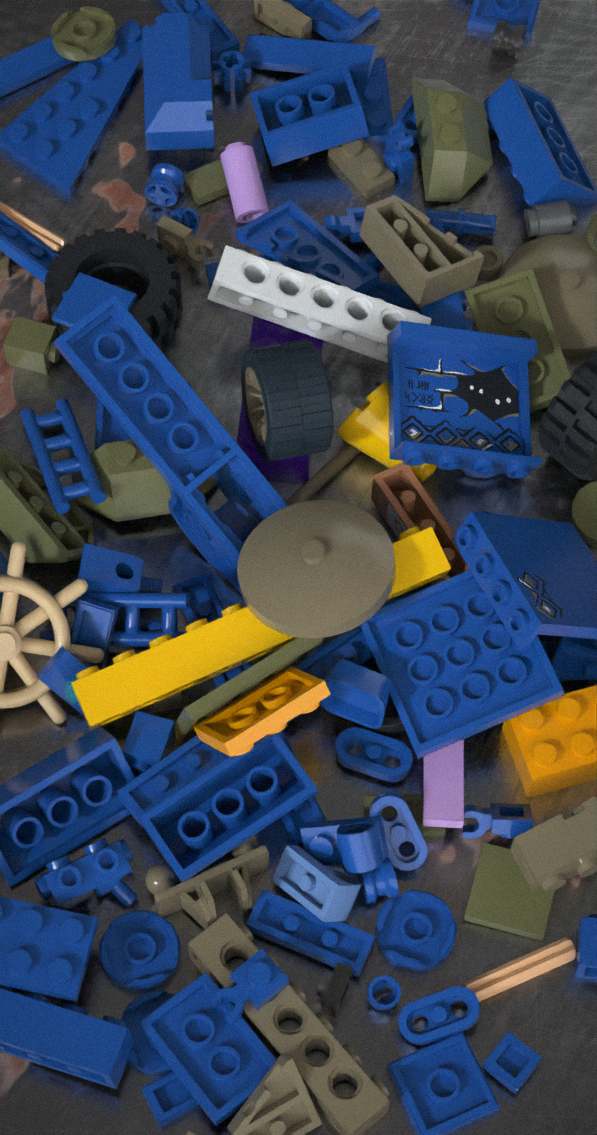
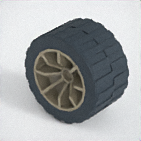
M308 339L246 350L241 364L242 396L248 427L253 443L261 458L271 462L327 451L333 440L334 414L328 377L315 345Z

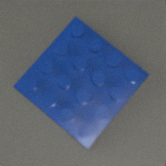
M471 570L382 607L370 619L360 625L381 674L391 680L392 686L389 693L418 759L565 696L564 690L538 635L525 652L520 651Z

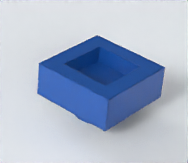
M508 1031L485 1060L482 1069L514 1094H517L541 1063L543 1057Z

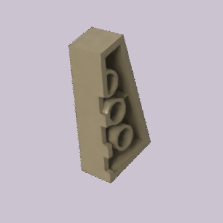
M596 796L576 807L571 813L572 817L566 819L565 815L561 813L514 837L510 851L532 891L543 888L545 893H549L562 887L567 882L566 879L578 874L581 877H587L597 872Z

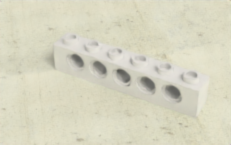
M227 245L225 246L207 298L213 302L388 363L387 335L400 321L430 325L432 319L414 310L398 307L380 298L367 296L353 291L349 287L325 281L313 274L294 270L279 262L269 261L249 254L245 250L235 249Z

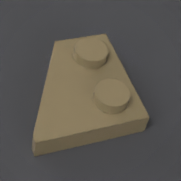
M287 1052L279 1056L229 1123L227 1128L230 1135H305L322 1124L295 1062Z

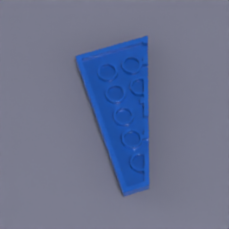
M129 19L117 30V40L111 50L94 60L80 62L0 131V148L71 197L76 188L75 183L81 173L84 174L89 165L88 160L95 148L99 147L119 111V104L122 98L128 95L132 80L136 73L140 72L143 68V26Z

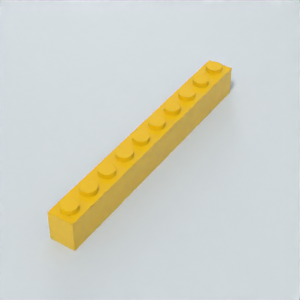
M415 526L398 535L400 540L392 543L396 575L392 590L385 602L440 579L451 570L450 564L432 527L421 531L419 526ZM241 602L221 611L223 617L208 623L207 619L203 618L185 627L187 633L172 639L171 634H166L149 642L150 649L136 654L134 649L121 653L112 659L113 665L99 670L98 665L84 669L76 674L78 680L72 682L71 685L88 726L92 731L280 649L298 637L288 636L269 628L259 621L248 607L244 608Z

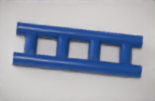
M61 398L55 403L56 411L36 416L33 409L26 408L20 413L54 508L58 514H64L69 511L70 505L68 501L90 495L92 501L98 504L106 499L104 488L71 405L67 399ZM60 424L63 425L65 434L44 439L41 430ZM72 448L75 457L53 462L50 453ZM81 471L84 481L62 486L60 476Z
M84 593L63 608L67 618V608H77L79 599L82 597L118 608H125V631H114L110 646L150 647L149 642L163 635L171 634L173 639L187 633L178 631L177 608H189L190 594ZM140 608H162V631H141ZM53 627L52 631H41L39 639L54 641Z

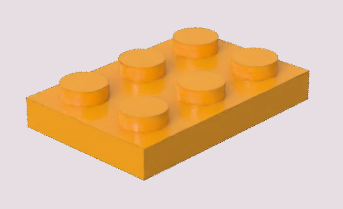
M290 666L194 726V729L202 742L230 757L240 756L249 752L254 747V743L264 736L282 731L287 726V722L299 714L309 713L318 708L320 701L331 695L324 680Z

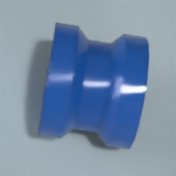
M159 163L152 169V180L148 181L144 191L146 197L151 202L159 206L170 207L175 205L178 200V190L182 188L185 176L177 167L171 164Z
M386 857L378 868L364 873H357V876L363 882L360 889L366 904L375 902L379 896L386 895L391 898L399 895L395 871L389 857Z

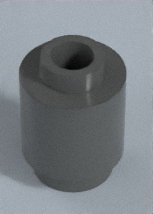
M566 199L533 204L531 209L524 210L527 234L529 237L536 236L540 238L549 235L571 233L572 226L577 225L575 206L569 205Z

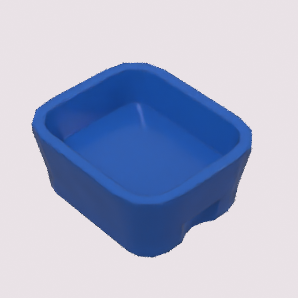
M338 660L336 665L323 678L331 695L320 701L321 706L333 714L365 727L380 728L389 702V692L392 686L391 680L385 675L350 661Z

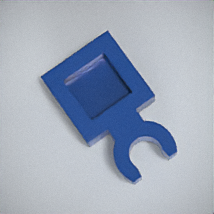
M402 122L389 128V137L386 138L385 154H383L384 164L395 174L401 184L413 179L415 159L410 151V147L413 146V137L411 135L405 136L404 124Z
M260 949L230 974V981L235 986L218 990L212 997V1005L216 1008L224 1001L233 1002L235 1007L226 1015V1021L229 1024L235 1023L241 1018L244 1006L247 1003H250L258 1011L289 985V978L265 951Z

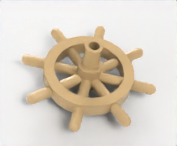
M16 541L11 546L7 574H0V592H4L0 611V709L20 707L37 700L51 720L56 724H61L66 720V712L52 695L50 688L36 676V671L22 652L51 656L52 658L63 646L79 661L91 663L103 661L104 652L102 649L71 644L70 629L63 611L64 607L87 591L88 583L84 579H77L53 596L40 584L22 577L27 548L23 542ZM19 594L30 598L39 605V607L15 623ZM50 619L54 631V641L24 637L43 622ZM8 661L26 685L4 690Z

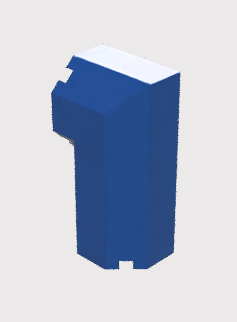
M188 12L161 13L155 18L154 25L149 28L148 23L142 28L146 151L214 148L209 25L202 22V26L195 22V16Z

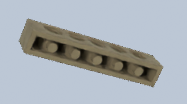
M227 913L188 943L190 959L203 974L207 973L219 989L233 988L235 986L230 981V974L236 969L226 965L230 958L239 956L248 960L259 950L251 942L254 940V937L247 926L240 920L234 922ZM264 950L265 953L280 968L274 957L268 951ZM289 982L287 987L258 1011L250 1003H247L244 1006L241 1017L276 1060L284 1052H287L293 1058L312 1102L340 1135H362L388 1113L390 1101L387 1097L390 1094L385 1085L375 1075L371 1078L366 1075L359 1066L362 1062L358 1054L347 1043L343 1046L340 1045L332 1035L334 1029L330 1022L320 1012L314 1015L305 1004L307 1001L305 994L295 982ZM285 1018H295L301 1023V1027L296 1031L287 1032L280 1028L279 1023ZM313 1049H321L328 1054L329 1058L321 1064H314L306 1058V1054ZM345 1080L353 1083L357 1090L350 1096H341L334 1091L333 1087L337 1082Z

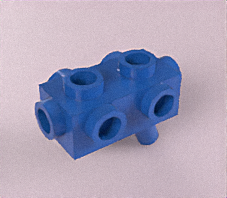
M106 838L83 847L85 855L72 861L69 855L53 860L46 864L48 872L34 879L41 899L43 901L49 899L52 906H58L91 890L94 891L97 897L105 895L110 891L126 907L138 896L121 880L124 875L132 872L129 862L133 861L130 848L124 839L110 844L107 843Z

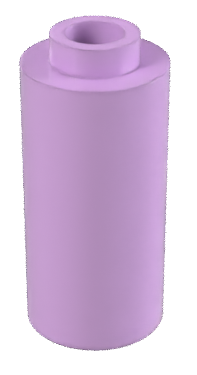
M244 142L229 144L226 146L225 151L221 153L220 158L235 219L238 223H249L269 212L260 172L252 146L245 145Z

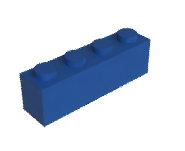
M0 985V1052L117 1089L135 1041L127 1028V1024L120 1019L104 1016L101 1020L88 1016L89 1013L79 1006L65 1004L64 1008L50 1004L48 998L38 993L27 992L26 996L12 992L11 987Z

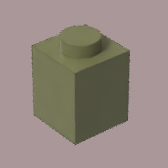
M15 316L3 343L7 364L47 375L52 363H57L61 355L53 344L55 339L58 338L56 326Z

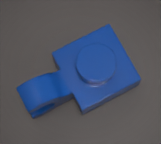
M366 207L345 208V216L328 215L323 217L325 229L339 241L349 235L351 243L364 242L359 234Z
M490 803V808H482L477 805L464 806V818H475L478 820L473 826H463L462 835L467 839L479 838L489 829H491L492 834H499L501 837L514 839V837L533 828L530 804Z

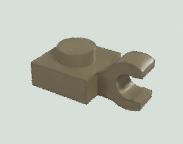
M165 215L156 224L158 240L162 244V249L168 250L171 255H177L187 261L189 260L192 267L199 270L204 268L203 258L198 255L206 254L209 257L215 255L213 244L194 237L193 230Z

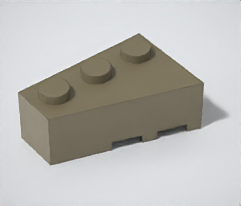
M393 195L366 206L359 236L415 305L421 308L475 285L485 255L477 250L473 253L457 243V236L449 231L446 234L442 233L430 224L431 219L397 195Z

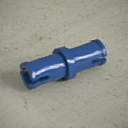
M427 207L426 216L431 219L430 222L442 221L444 231L455 232V236H463V233L494 237L496 214L468 213L464 208H458V211H449Z

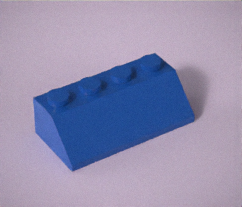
M512 77L509 78L483 104H485V111L488 115L486 117L487 123L496 132L500 140L498 145L512 165L511 173L522 185L524 190L523 197L526 203L532 208L533 204L566 199L569 205H574L577 208L597 202V188L551 97Z
M102 727L90 731L0 785V872L10 887L131 814L118 799L117 791L135 779L115 737Z
M276 733L266 735L256 741L254 747L249 752L227 758L138 818L166 863L183 883L319 791L281 737Z

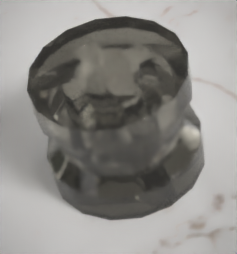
M500 19L492 37L490 50L496 53L504 51L508 53L509 57L517 58L524 43L526 26L518 25L515 27L509 25L507 20Z

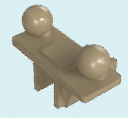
M255 834L229 852L236 858L192 876L189 880L178 885V877L169 865L156 864L152 866L146 874L145 883L148 890L155 895L154 899L158 916L164 918L181 909H185L206 929L217 921L212 895L228 888L243 919L249 917V914L252 912L249 878L269 868V851L266 845L258 847V837Z

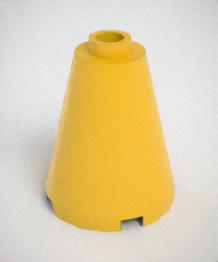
M384 382L366 397L367 401L360 408L356 407L342 423L337 433L343 441L384 466L391 468L403 461L390 459L388 382ZM426 463L418 466L408 465L417 479L419 478L422 482L438 467L437 465Z

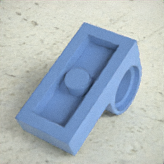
M286 845L272 878L275 884L323 922L346 921L363 883L356 874L347 873L341 867L322 865L298 845Z

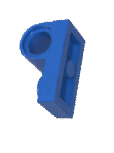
M382 816L304 823L300 828L304 851L322 865L343 864V869L347 873H364L374 870L388 856Z

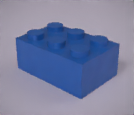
M346 62L249 93L272 167L369 136L362 105Z

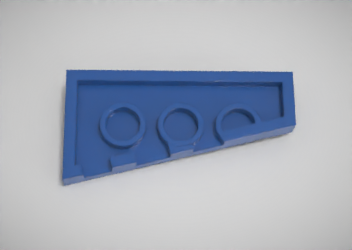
M288 200L236 230V239L239 242L294 270L313 274L320 279L330 280L331 283L349 287L351 290L362 294L379 285V273L292 200Z

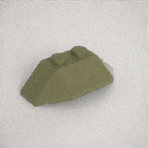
M413 78L411 80L425 199L426 201L459 202L493 164L485 104L445 80Z
M133 440L105 443L90 454L104 488L106 499L102 503L97 504L92 501L90 495L75 499L77 504L83 507L87 506L96 513L116 522L171 514L168 506L171 492L168 485ZM81 471L71 473L73 484L84 481ZM211 475L197 488L205 497L213 487L217 486L213 475Z
M9 448L1 449L0 530L12 544L16 541H21L26 545L25 560L27 563H63L80 559L84 544H94V528L71 501H68L70 505L69 511L64 514H58L54 508L41 471L32 464L16 458L17 454Z

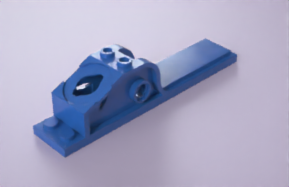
M113 294L55 339L53 344L163 477L171 492V499L168 501L170 512L184 534L207 562L241 593L237 566L244 542L259 523L273 513L288 507V505L116 295ZM211 475H213L218 487L228 499L215 512L206 504V498L197 488Z

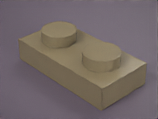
M362 138L328 149V156L366 200L394 185V174Z

